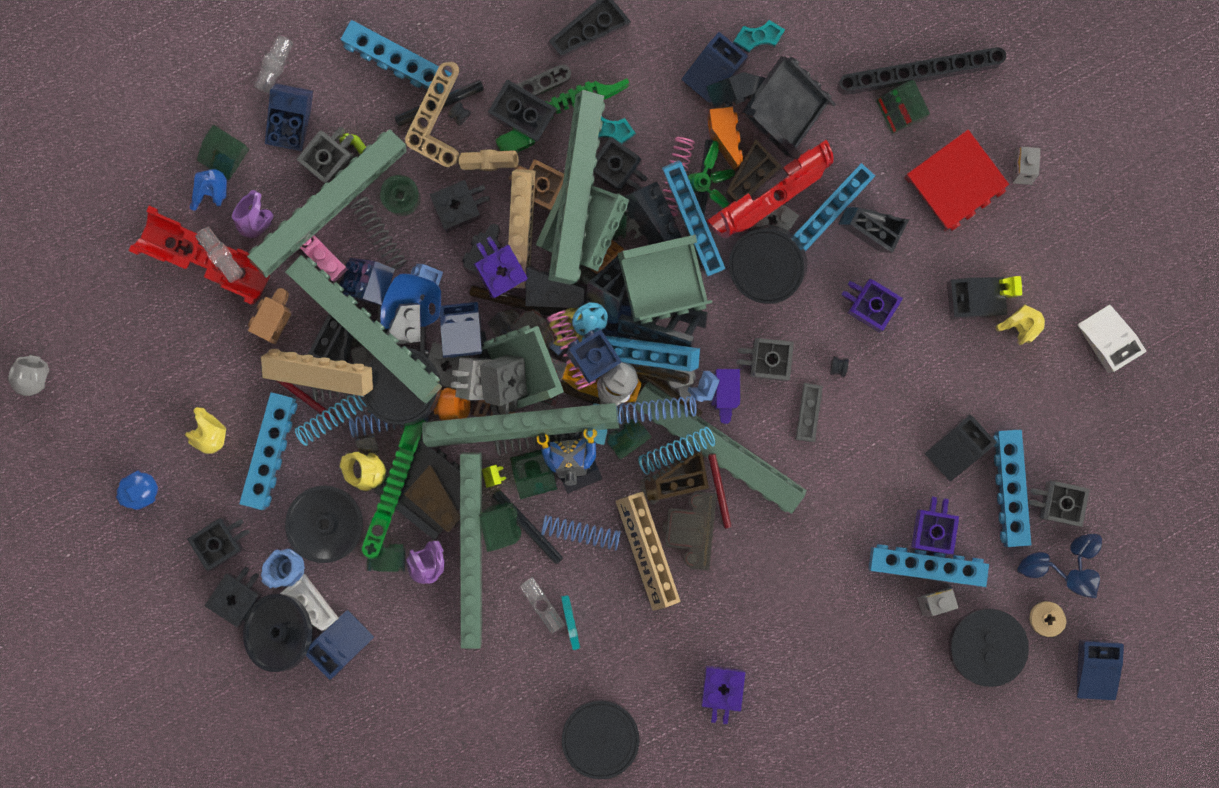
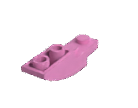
M315 235L300 247L308 257L317 263L321 270L323 269L330 276L333 282L337 281L348 270Z

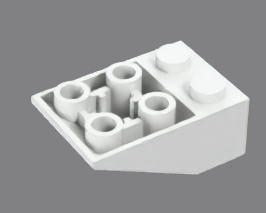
M1111 305L1106 306L1077 324L1107 373L1115 372L1147 352L1137 335Z

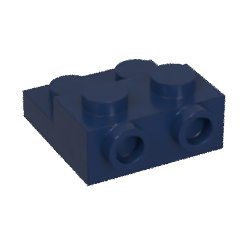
M601 329L597 332L591 330L584 335L585 339L580 343L577 339L569 344V350L566 351L567 356L575 368H579L588 384L622 363Z

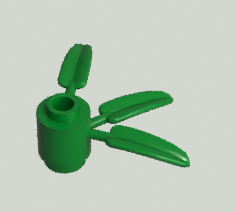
M714 140L704 161L705 168L703 172L690 174L688 179L694 193L707 191L710 194L709 197L724 209L730 205L728 200L716 189L711 191L709 187L711 181L719 183L735 176V171L733 169L712 173L711 177L706 174L708 168H713L718 155L719 143Z

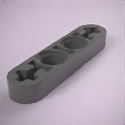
M558 65L516 85L521 88L525 85H531L534 88L531 94L538 96L567 83L571 78V70L566 65ZM560 70H563V72H568L566 73V78L559 76L556 78L557 82L554 83V79L551 75L552 73H554L555 77L560 74ZM543 77H548L551 83L549 86L544 87L540 84V80Z

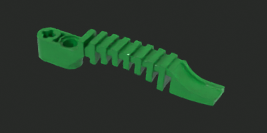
M627 78L613 85H603L597 81L593 83L586 82L585 86L581 87L579 85L576 86L575 90H568L567 94H559L560 97L557 99L556 97L551 98V102L548 104L557 108L556 114L561 113L560 105H563L564 110L569 109L568 101L570 100L574 108L576 94L582 90L589 92L596 90L597 94L604 95V100L628 88L629 81ZM514 130L495 140L500 151L512 150L517 151V153L536 143L534 140Z
M424 420L414 425L405 426L398 446L399 450L395 454L396 459L393 460V467L389 472L390 476L387 478V484L383 489L384 493L383 495L381 494L380 503L377 505V511L373 516L362 546L363 555L367 559H375L380 553L392 520L391 517L394 515L395 506L398 504L401 489L404 487L407 472L410 470V464L413 461V455L416 452L422 434V423L426 422ZM375 526H380L383 529V533L380 536H375L372 533V529ZM374 545V549L377 551L369 555L366 547Z

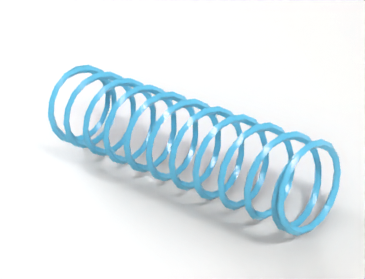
M348 395L347 400L341 399V404L335 403L334 407H329L328 411L324 410L322 415L317 414L316 419L311 418L310 423H304V427L298 426V428H295L298 440L303 445H308L305 434L299 429L302 427L308 439L312 442L314 441L311 433L305 428V424H309L315 436L320 438L319 432L311 423L312 420H315L321 432L326 434L325 428L318 421V416H321L327 428L332 430L331 424L324 417V412H327L333 424L338 426L337 420L330 413V408L335 410L339 420L344 423L343 416L336 409L337 404L341 406L346 417L350 419L351 416L343 406L342 401H346L352 413L357 415L355 408L348 400L349 397H352L359 410L363 411L355 395ZM357 395L358 398H359V400L361 401V403H362L365 407H367L366 404H365V403L362 401V399L360 398V396ZM300 432H301L302 435L304 436V438H305V440H306V443L303 441V439H302V437H301V435H300Z
M705 427L700 429L699 433L695 431L693 436L688 434L686 439L681 437L680 441L674 440L673 444L668 443L666 447L661 446L660 450L654 449L653 453L648 452L647 456L642 454L638 458L642 471L646 475L649 474L650 470L652 472L655 471L654 465L648 457L649 453L653 454L656 467L661 469L659 459L655 455L656 450L660 452L661 461L667 467L668 463L661 452L662 448L666 449L669 461L674 464V458L668 450V445L673 446L675 457L680 461L681 457L674 446L675 442L679 443L682 455L687 458V452L681 444L682 439L686 441L690 454L694 455L693 448L687 439L688 436L693 438L694 446L700 452V446L694 438L695 433L699 435L703 448L707 449L706 442L701 435L702 430L707 441L713 447L715 439L711 430ZM642 458L647 465L648 473L643 468Z

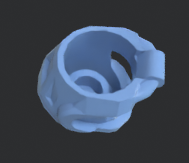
M293 549L273 551L263 563L261 582L269 588L293 586L304 574L305 567L302 556Z

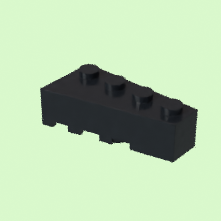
M597 0L552 37L547 45L561 59L629 26L631 21L614 0Z
M657 181L623 196L629 200L627 205L628 216L630 219L634 218L639 226L638 230L641 235L647 237L648 245L682 238Z

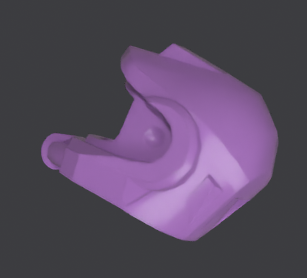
M251 190L248 195L240 200L232 214V219L238 232L248 238L259 237L271 225L274 216L270 210H260L261 194L255 190Z
M439 541L428 542L421 551L414 552L413 549L409 551V557L406 561L409 576L413 581L421 584H430L435 582L444 572L443 548Z

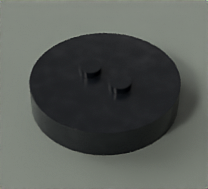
M765 225L749 230L736 242L729 257V272L734 285L744 296L758 303L774 304L788 299L801 286L807 273V256L801 242L791 232L778 226Z
M407 348L413 353L410 357L415 361L419 359L427 366L424 369L429 374L433 372L440 379L439 372L431 360L422 353ZM376 357L367 366L372 367L373 390L365 394L363 399L368 409L378 419L394 426H410L427 418L435 409L441 389L426 404Z
M981 608L965 614L955 624L950 634L949 655L954 667L964 678L980 686L996 687L1009 683L1021 673L1028 659L1029 643L1022 625L1010 614L997 609Z
M596 699L581 704L569 715L563 727L562 748L569 764L578 773L588 778L601 780L620 775L633 763L639 749V731L635 719L625 707L611 700Z

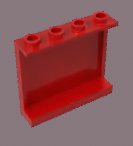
M969 130L962 133L904 177L908 183L911 182L943 224L945 227L943 229L944 232L948 229L951 231L955 230L961 225L960 220L966 218V220L970 219L976 214L975 209L978 207L985 208L991 203L990 198L993 196L1000 197L1006 192L1005 187L1009 185Z

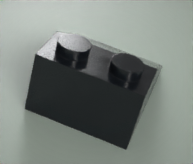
M507 79L488 110V117L538 142L557 108Z

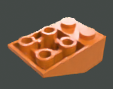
M733 107L710 109L707 117L709 136L712 140L718 141L720 152L732 169L737 171L741 161H743L742 150H738L740 133L736 131V124H738L737 112H733Z

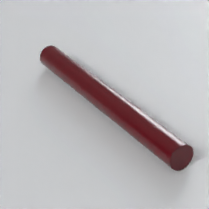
M275 380L321 415L324 410L328 411L292 383ZM324 412V417L331 421L329 414ZM331 413L338 422L339 418Z
M712 453L708 455L722 521L724 528H730L732 526L716 454Z

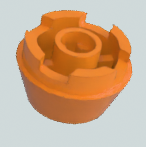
M447 387L441 390L434 414H438L441 421L467 418L471 408L470 400L455 397L456 389Z

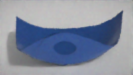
M399 274L393 279L385 294L381 306V324L385 329L390 328L389 325L395 317L398 305L408 303L420 304V327L432 324L440 315L441 290L435 282L423 277ZM422 294L425 295L423 300L420 299ZM430 303L435 305V313L433 315L429 313Z

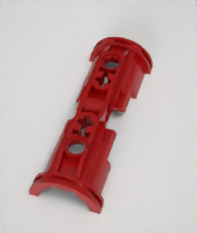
M825 140L813 149L807 150L797 160L795 159L783 167L788 176L754 200H752L748 193L737 202L734 201L706 221L716 234L723 238H728L735 232H743L821 178L824 170L831 166L834 160L828 141ZM774 192L778 194L779 201L774 198Z
M150 205L148 206L146 211V227L141 238L131 245L128 251L137 255L142 252L162 262L168 261L184 269H187L190 263H194L207 269L204 278L220 284L224 289L245 297L244 302L253 305L258 301L268 283L270 275L267 278L264 277L249 261L248 252L239 248L236 251L220 243L215 251L199 244L200 234L181 227L179 222L159 214L158 209ZM167 239H175L176 244L173 248L166 246ZM180 243L181 246L186 248H189V246H191L190 249L193 250L192 253H188L186 255V252L184 250L179 249ZM226 261L225 264L229 267L235 264L231 269V275H228L230 271L225 268L221 271V267L218 266L219 263ZM238 268L245 270L243 278L239 279L235 276Z

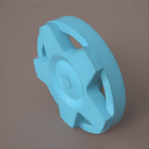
M598 303L585 304L575 312L572 319L573 328L582 336L591 330L595 332L600 329L602 330L607 325V312Z

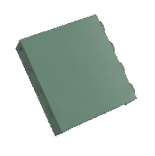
M592 186L590 189L592 198L587 210L589 219L585 224L586 238L582 244L583 258L580 261V265L598 271L603 263L607 249L611 245L615 231L619 227L620 220L627 209L629 200L618 193L616 195ZM562 187L536 243L538 247L551 253L553 252Z
M696 235L618 253L634 322L640 320L641 324L652 322V318L657 316L661 320L671 317L670 313L677 312V315L689 313L688 309L695 308V311L706 309V305L712 303V300L707 301L694 248V243H697Z
M528 325L518 329V331L515 330L506 335L496 337L495 340L493 338L483 342L482 350H488L491 360L507 354L524 358L527 395L517 399V408L552 398L564 392L538 326L530 329Z

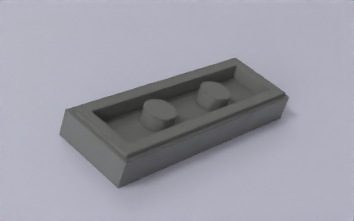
M803 383L795 440L815 442L822 385Z

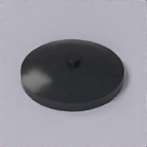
M315 486L299 494L291 503L285 519L286 535L292 548L303 558L316 563L335 562L349 555L358 545L363 532V515L358 503L346 491L333 486Z
M270 594L259 599L253 605L244 622L243 642L249 658L256 666L268 672H285L296 667L309 650L312 640V624L306 608L299 600L286 594Z

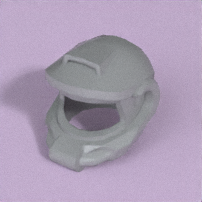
M38 356L19 357L15 360L9 371L8 382L17 394L22 396L38 394L45 388V381L49 373L48 364Z
M622 362L600 377L597 382L600 403H616V406L628 401L639 382L636 370L632 365ZM606 387L612 392L619 394L620 396L610 394L606 390Z

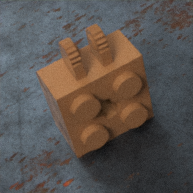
M533 160L529 170L536 171L534 205L550 212L562 187L564 173L537 160ZM517 165V168H514L515 170H516V169L528 170V169H526V168H524V167H522V166H520V165ZM540 183L541 185L542 183H546L547 188L540 190V187L538 185Z
M279 288L274 293L272 299L265 297L264 300L262 299L259 302L256 316H253L248 323V327H250L249 332L276 345L291 316L290 309L285 307L290 296L287 290Z

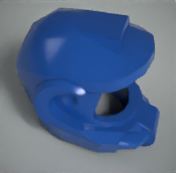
M209 169L195 173L192 203L189 206L191 210L198 208L204 195L212 196L213 203L221 207L223 199L227 196V179L222 172L216 169Z
M136 471L120 481L115 497L120 506L123 505L126 508L139 510L155 502L158 486L151 475Z

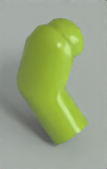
M349 133L343 134V137L339 139L340 144ZM353 135L354 139L349 145H353L359 154H362L366 146L357 135Z

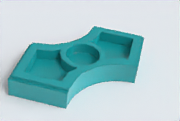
M770 20L759 28L743 26L733 43L748 53L754 47L762 44L775 47L785 29Z
M601 116L602 128L598 138L612 137L623 144L636 135L626 118L619 121H610Z
M568 595L561 596L572 649H580L570 598Z

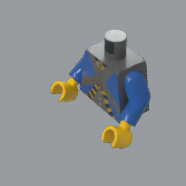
M585 429L583 433L584 439L550 442V446L547 444L549 441L547 434H545V442H541L539 435L537 436V442L542 445L541 451L545 463L552 472H557L559 478H565L566 485H576L577 476H584L587 469L596 458V442L594 438L597 436L595 429H593L592 437L588 435V429Z

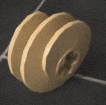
M1048 601L1040 602L1030 612L1029 620L1031 627L1042 636L1053 637L1065 629V614L1062 608L1055 603ZM1047 616H1050L1051 620L1045 622L1044 619L1047 618Z

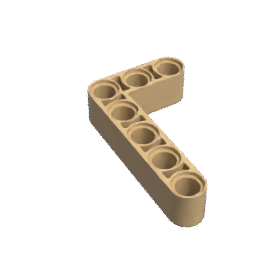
M446 62L439 66L405 138V143L409 148L445 167H450L459 161V152L455 148L432 137L430 133L459 74V67L454 62ZM446 66L451 67V76H448L445 73ZM438 83L444 86L443 93L437 91ZM430 100L435 102V110L429 108ZM422 117L427 120L428 124L426 127H423L420 123ZM414 134L419 137L418 144H415L412 140ZM430 143L435 145V153L429 150ZM447 152L450 153V154H452V156H453V161H452V162H448V161H447V159H446V153H447Z

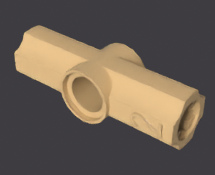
M480 150V152L461 153L459 157V165L462 170L480 169L482 171H496L499 168H517L518 164L517 151Z

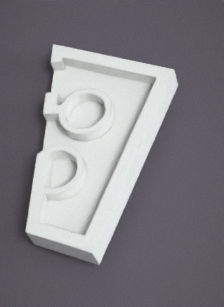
M305 574L293 586L287 587L280 593L290 595L299 600L306 608L311 624L322 631H325L338 619L337 615Z

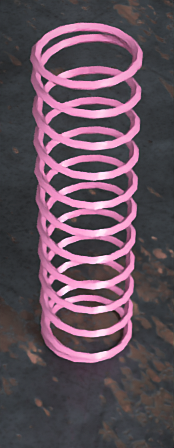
M676 137L675 141L688 144L692 147L690 149H685L673 146V148L684 150L690 153L689 156H682L679 154L672 153L673 156L682 157L689 161L688 163H682V165L687 168V170L685 171H688L689 168L686 166V164H689L690 160L687 157L692 156V153L688 150L694 149L693 144H695V142L687 138ZM663 189L665 192L672 193L670 190ZM664 197L665 199L671 200L676 203L674 198ZM668 205L669 208H671V209H673V210L676 211V212L671 211L672 216H677V215H678V214H677V213H678V210L675 209V208H673V207H678V206Z
M565 310L555 313L546 319L548 322L566 318L551 327V329L568 325L563 330L555 333L554 336L571 332L569 335L558 340L557 343L574 339L561 347L560 350L569 348L568 345L577 340V337H569L574 333V330L565 331L571 326V323L562 324L568 319V316L559 317L566 312ZM573 366L572 368L569 369V371H572V370H575V369H578V368H575V366ZM580 371L573 375L572 378L581 376L583 374ZM584 377L583 379L579 380V381L576 382L575 384L578 385V384H581V383H584V382H587V381L585 380V377ZM596 379L589 384L585 383L579 386L577 389H581L595 383Z

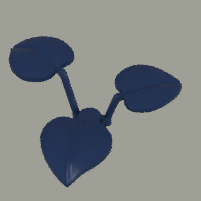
M1087 534L1077 537L1071 543L1070 550L1072 554L1079 555V570H1071L1068 576L1052 562H1049L1050 556L1044 552L1028 555L1018 566L1017 572L1029 578H1039L1044 576L1049 571V566H1051L1064 578L1071 592L1084 597L1097 598L1100 575L1095 570H1082V557L1090 559L1096 556L1102 547V538L1099 534Z

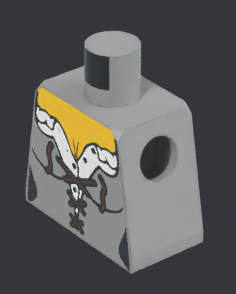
M1015 147L1013 184H1033L1039 175L1040 148Z
M952 586L917 597L922 616H935L958 608Z

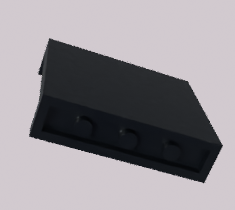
M781 56L746 105L742 114L785 156L797 160L801 153L796 148L827 104L834 107L836 104L831 99L832 96L820 88L821 84L809 77L811 74L799 66L798 60L793 57Z
M422 438L419 440L416 452L413 455L414 458L410 464V470L407 472V478L404 481V487L401 489V495L398 498V504L395 506V509L435 540L444 529L411 501L405 493L428 466L432 465L458 510H460V465L455 461L450 463L446 459L447 455L440 449L435 451L432 447H427ZM387 478L374 491L380 497L384 493L383 489L387 484Z

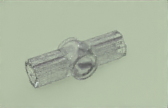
M277 36L270 53H267L263 58L262 69L253 85L255 88L265 93H270V89L273 87L277 77L284 71L286 66L285 60L294 44L293 41L284 36Z
M209 226L198 232L195 237L207 251V256L213 264L219 267L230 283L239 279L244 272L232 258L233 255L226 245L220 242Z
M531 577L519 586L551 634L565 625L534 577ZM540 600H544L548 604L547 609L544 611L537 608V602Z

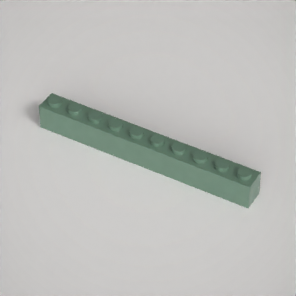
M585 90L576 94L548 278V280L569 285L577 282L581 274L579 264L583 258L582 244L586 238L585 224L589 219L587 210L592 198L590 189L594 183L593 169L597 164L595 155L600 144L598 134L602 128L601 114L605 109L604 95Z
M390 129L386 133H381L374 144L368 145L358 158H353L345 170H340L330 183H325L321 187V191L317 195H312L302 208H297L289 220L281 222L278 229L273 234H268L261 245L252 248L248 255L249 261L267 278L407 152L406 144Z
M300 255L286 270V273L418 398L427 404L441 389L442 386L438 383L440 379L433 372L430 374L424 369L427 366L419 359L415 361L410 357L413 353L405 346L401 348L397 344L399 340L391 333L387 335L383 331L385 327L377 320L373 322L369 318L371 314L365 308L360 310L356 306L358 302L351 295L346 297L342 293L344 289L337 282L331 283L329 281L330 276L323 269L319 271L315 268L316 262L310 257L306 259Z
M648 382L638 395L636 402L642 404L643 401H646L649 404L651 400L655 403L658 399L664 402L666 398L671 402L672 397ZM666 400L664 405L666 419L664 420L662 403L658 401L659 420L657 421L655 405L651 402L652 421L666 427L667 431L674 436L677 435L680 438L684 437L686 439L688 434L693 436L695 431L699 433L700 429L708 427L715 439L713 447L707 441L703 430L701 435L706 442L707 449L703 448L699 435L697 433L694 434V438L698 442L700 450H702V455L708 458L709 454L715 453L718 467L730 471L734 478L742 479L750 489L758 490L765 499L777 503L778 507L784 512L792 514L805 497L806 489L697 415L693 417L690 410H688V417H686L682 404L679 403L681 417L678 418L677 403L675 400L672 401L674 417L671 419L670 404ZM644 403L643 411L644 414L648 415V406ZM636 404L635 409L640 412L641 407L639 404ZM688 436L687 439L689 443L691 444V446L695 447L693 443V438L691 436Z
M616 403L424 422L422 423L423 442L427 447L536 437L538 435L545 436V434L556 435L584 432L585 429H588V431H593V429L619 428L618 409Z
M462 452L460 454L461 648L480 649L482 645V452Z

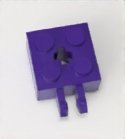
M489 237L487 238V243L493 253L487 255L481 243L476 244L483 259L473 265L491 298H495L528 278L510 245H506L498 250L493 239ZM498 266L504 268L503 276L496 274Z
M868 279L863 288L849 281L847 285L859 294L856 298L849 292H842L841 295L853 303L847 313L875 331L882 332L903 298L872 279ZM871 302H872V304H873L874 302H877V303H878V304H877V307H878L879 309H878V310H877V309L874 310V309L872 308Z
M716 369L714 371V375L720 381L711 401V406H715V410H719L720 421L723 424H728L731 421L732 410L740 405V369Z
M934 496L931 497L929 511L917 510L911 548L954 554L959 516L947 514L949 499H943L941 513L935 512L937 497ZM937 527L936 530H939V533L933 537L931 531Z
M705 666L701 705L702 707L712 708L711 723H716L717 709H724L723 724H728L729 710L741 711L745 681L744 670ZM721 684H725L728 688L725 693H721L718 689Z

